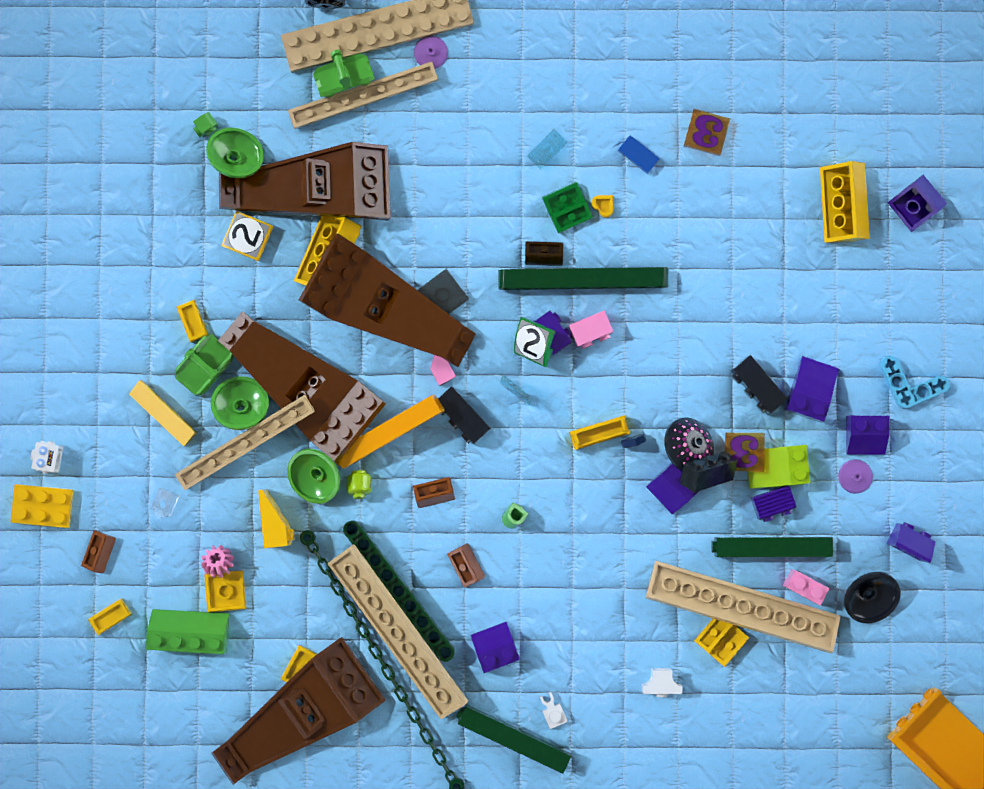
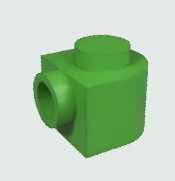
M210 112L201 115L193 121L196 126L193 129L199 138L202 136L210 137L218 131L216 129L218 123Z
M513 502L503 513L502 522L507 528L513 529L523 523L529 513L521 505Z

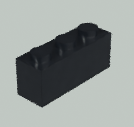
M751 355L747 356L731 370L733 373L731 377L737 384L741 383L745 387V394L750 399L754 398L758 403L756 406L763 414L765 412L767 415L771 414L788 400Z
M452 386L438 398L444 409V412L440 414L442 416L445 413L450 418L448 422L455 430L459 427L463 432L461 436L468 444L470 442L475 444L491 429Z
M720 452L685 463L680 484L695 493L732 481L738 460L728 452Z

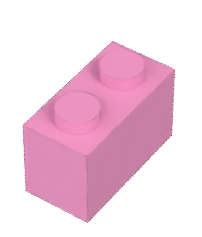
M605 310L568 326L577 348L581 346L582 349L592 346V341L599 339L601 342L611 338L610 334L613 333Z
M794 569L790 570L782 585L820 606L829 591L828 587Z

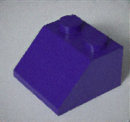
M924 174L887 202L911 232L947 205L946 201Z
M846 416V454L885 455L890 435V416Z
M672 463L660 472L646 488L671 514H674L698 492L693 493L680 484L683 472Z
M903 522V524L896 523L886 544L919 561L930 563L935 547V541L930 539L931 535L924 531L920 533L914 531V526Z
M507 622L470 635L483 673L520 660Z

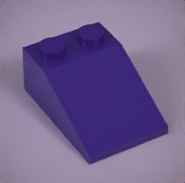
M802 356L784 410L820 423L825 422L839 368Z

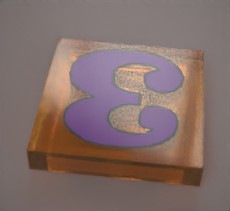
M693 109L683 146L720 156L730 118Z
M726 433L725 452H728L738 460L735 471L764 472L765 433Z

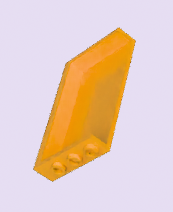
M935 687L928 689L923 694L924 698L919 703L916 702L911 706L910 713L897 721V726L887 738L940 789H984V734L941 694L939 689Z

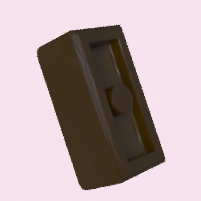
M525 241V265L562 266L563 242Z

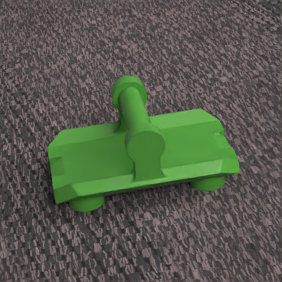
M341 50L332 51L331 58L334 62L316 68L313 74L320 97L330 98L335 93L359 85L366 86L370 84L375 78L368 57L359 53L342 58Z
M214 335L203 336L193 349L190 348L185 353V358L175 369V378L195 396L202 395L232 362L233 354Z

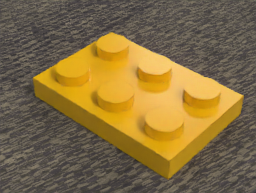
M15 484L10 523L70 528L74 490Z

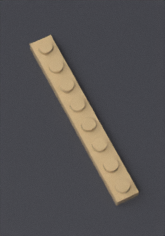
M429 62L372 81L366 86L361 85L334 94L330 98L325 97L288 110L294 129H298L437 82L438 77L433 63Z
M303 395L262 420L256 426L249 428L177 472L175 476L183 489L187 490L315 412L306 395Z

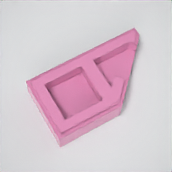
M434 355L430 369L440 386L456 376L448 361Z

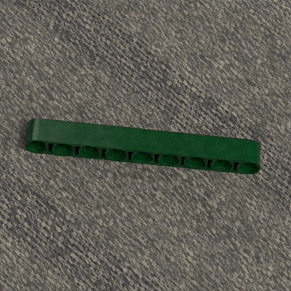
M667 267L498 270L499 290L668 287Z
M355 520L346 522L343 527L345 536L352 545L354 544L436 656L441 661H450L455 653L451 642L362 525ZM349 524L357 526L356 534L352 535L348 532ZM361 539H366L369 542L368 549L363 550L360 548L359 542ZM372 555L380 556L381 562L379 565L372 564ZM384 570L392 572L393 577L391 580L383 578L382 573ZM397 585L404 588V594L401 596L396 595L394 592V587ZM406 602H415L416 609L413 611L407 610ZM418 617H426L428 624L420 626L417 623ZM437 632L440 639L433 642L429 639V634ZM443 647H448L451 650V655L444 657L441 655L440 650Z

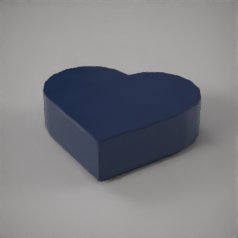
M639 434L621 440L622 448L638 446L646 442L645 434Z

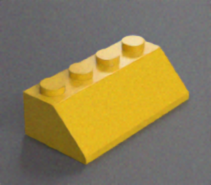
M849 161L820 167L824 243L870 239L865 163Z
M321 216L294 278V282L304 286L307 285L335 233L340 234L355 244L362 226L345 217Z

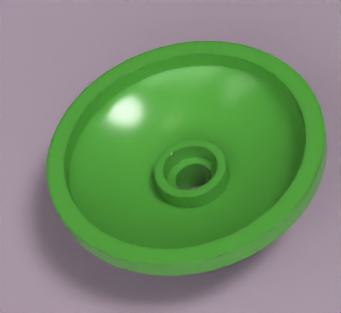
M223 128L216 131L209 138L206 146V155L213 168L231 178H246L255 174L260 169L264 159L263 148L257 138L239 128Z
M244 376L225 380L215 389L211 397V410L214 418L222 426L232 430H246L256 426L264 419L269 408L267 392L255 379ZM240 407H244V410L239 411L238 409Z
M303 449L294 454L290 459L287 467L288 480L293 490L301 498L311 503L321 504L328 502L337 494L340 488V474L335 463L325 453L316 449Z

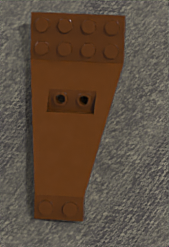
M349 142L263 165L255 174L246 178H231L219 173V209L353 217L388 221L391 219L388 145Z
M338 233L334 234L298 301L330 320L439 356L456 367H459L476 335L475 332L462 325L369 253Z
M243 311L218 340L234 355L281 409L306 395L315 412L298 421L295 425L315 446L337 464L386 405L384 401L358 380L260 325Z
M341 637L311 658L224 744L211 752V754L232 785H234L250 772L357 723L386 700ZM297 700H301V702H302V705H301V706H298V705H297V703H296ZM308 716H312V722L308 721Z

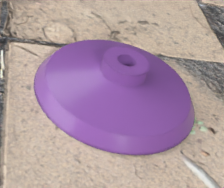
M436 36L420 39L414 48V57L417 63L423 65L432 62L434 69L442 66L448 56L445 42Z
M853 459L841 466L838 479L844 490L849 493L858 494L870 487L873 474L867 463L862 460Z

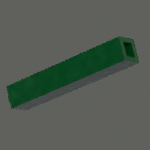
M714 537V541H711V552L714 553L715 557H833V537Z
M468 704L464 708L461 707L457 713L458 725L564 774L570 761L571 753Z

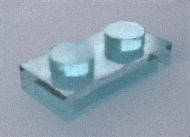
M553 129L527 157L541 170L567 144V141Z

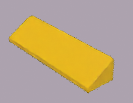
M139 380L129 393L135 401L184 447L197 434L143 380Z

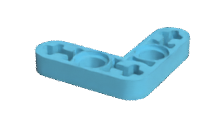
M886 356L880 361L881 371L897 406L900 408L914 406L946 392L949 388L950 383L945 376H937L910 387L896 357ZM887 359L889 362L893 361L894 365L891 366L893 372L896 370L898 371V373L892 374L890 377L888 373H892V371L889 367H885V364H887ZM896 376L902 380V385L898 388L892 384V380ZM937 380L944 382L942 390L940 387L931 389L930 386L936 385L938 383ZM921 386L927 389V395L924 398L920 397L917 393ZM903 388L906 389V391L902 392L905 397H909V400H907V405L906 403H901L900 400L903 398V396L901 393L897 394L896 391L902 390Z

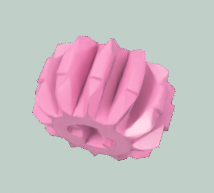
M212 545V550L206 549L207 555L201 556L203 560L201 566L204 568V572L207 575L210 574L212 578H215L217 575L223 578V573L229 574L228 568L234 567L232 563L234 557L231 555V551L228 548L225 549L222 545L218 548Z

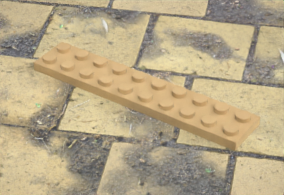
M410 0L281 35L292 73L334 62L331 58V52L334 50H341L342 58H346L355 54H364L474 25L468 0Z
M353 544L327 563L439 718L443 719L466 705L469 701L357 547Z
M659 561L654 562L645 597L649 600L830 654L834 651L841 617L837 614Z

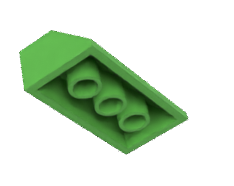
M152 609L147 629L146 650L224 654L227 652L229 613Z

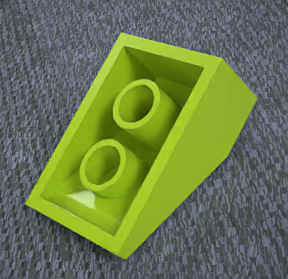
M807 445L747 450L749 455H756L758 459L753 467L747 468L749 488L810 483ZM746 455V462H747V463H751V462L748 461L749 455Z

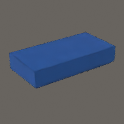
M631 135L618 149L622 155L646 174L651 171L660 159Z

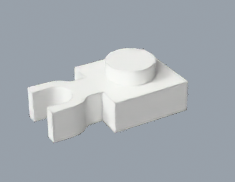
M549 692L550 701H544L543 696H540V699L547 707L542 712L549 728L552 729L568 722L561 704L554 705V697L552 692Z

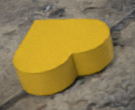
M597 195L591 201L592 208L599 211L600 216L603 218H608L613 213V195Z

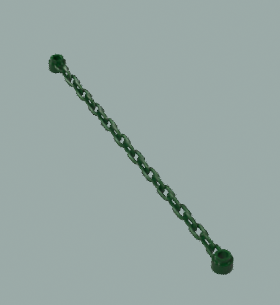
M311 530L303 531L300 534L301 543L306 545L312 554L316 555L320 570L323 574L328 575L331 580L330 586L337 596L342 598L344 602L343 608L347 615L353 617L356 621V630L362 638H366L368 641V649L374 659L380 661L383 675L387 680L392 681L395 686V695L399 701L405 703L407 715L413 723H417L419 726V734L425 744L431 746L434 760L439 766H443L446 771L445 778L449 783V789H454L453 785L455 783L460 785L459 789H464V781L457 777L454 771L448 769L446 757L440 749H436L434 746V738L428 728L422 726L419 712L414 706H410L407 701L408 694L404 687L398 685L395 681V672L392 667L383 661V653L377 643L371 641L368 627L364 622L359 621L356 616L357 609L354 604L345 598L342 584L338 579L333 578L331 574L332 569L327 564L328 561L325 558H321L318 553L319 546L315 541V533ZM306 534L310 535V541L304 540ZM314 543L316 548L312 550L309 545ZM325 562L329 570L326 569L324 571L321 564ZM336 582L341 588V590H338V592L333 586V584L336 585ZM349 603L354 610V612L351 611V614L346 608V606H349ZM362 625L367 631V633L364 632V635L359 629V627H361ZM374 646H376L380 655L376 654L375 656L371 648H374ZM387 667L392 673V675H389V677L384 671V669L386 670ZM400 688H401V690L403 691V693H404V695H405V696H402V699H401V697L399 696V694H398V692H397V691L400 690ZM413 710L418 716V718L415 717V720L410 714V712H412ZM425 731H427L428 735L431 738L428 739V742L422 734L425 733ZM438 752L443 758V760H441L440 762L435 756V754L438 755ZM451 773H452V775L454 776V778L451 779V781H450V779H449L448 776H451Z

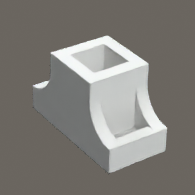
M651 668V678L648 682L642 684V693L656 694V697H668V694H682V685L673 681L671 668Z

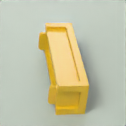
M625 415L570 431L569 434L574 450L630 434Z

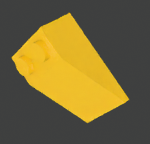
M267 489L258 490L264 548L291 545L292 541L295 540L294 529H290V524Z

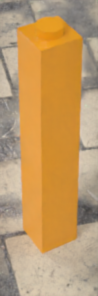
M434 394L360 436L337 465L341 466L342 469L347 468L444 412L437 396Z

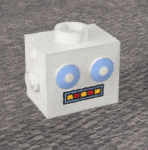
M52 441L36 442L35 449L32 450L30 457L32 460L31 469L41 471L44 474L50 472L59 473L64 446L55 445Z

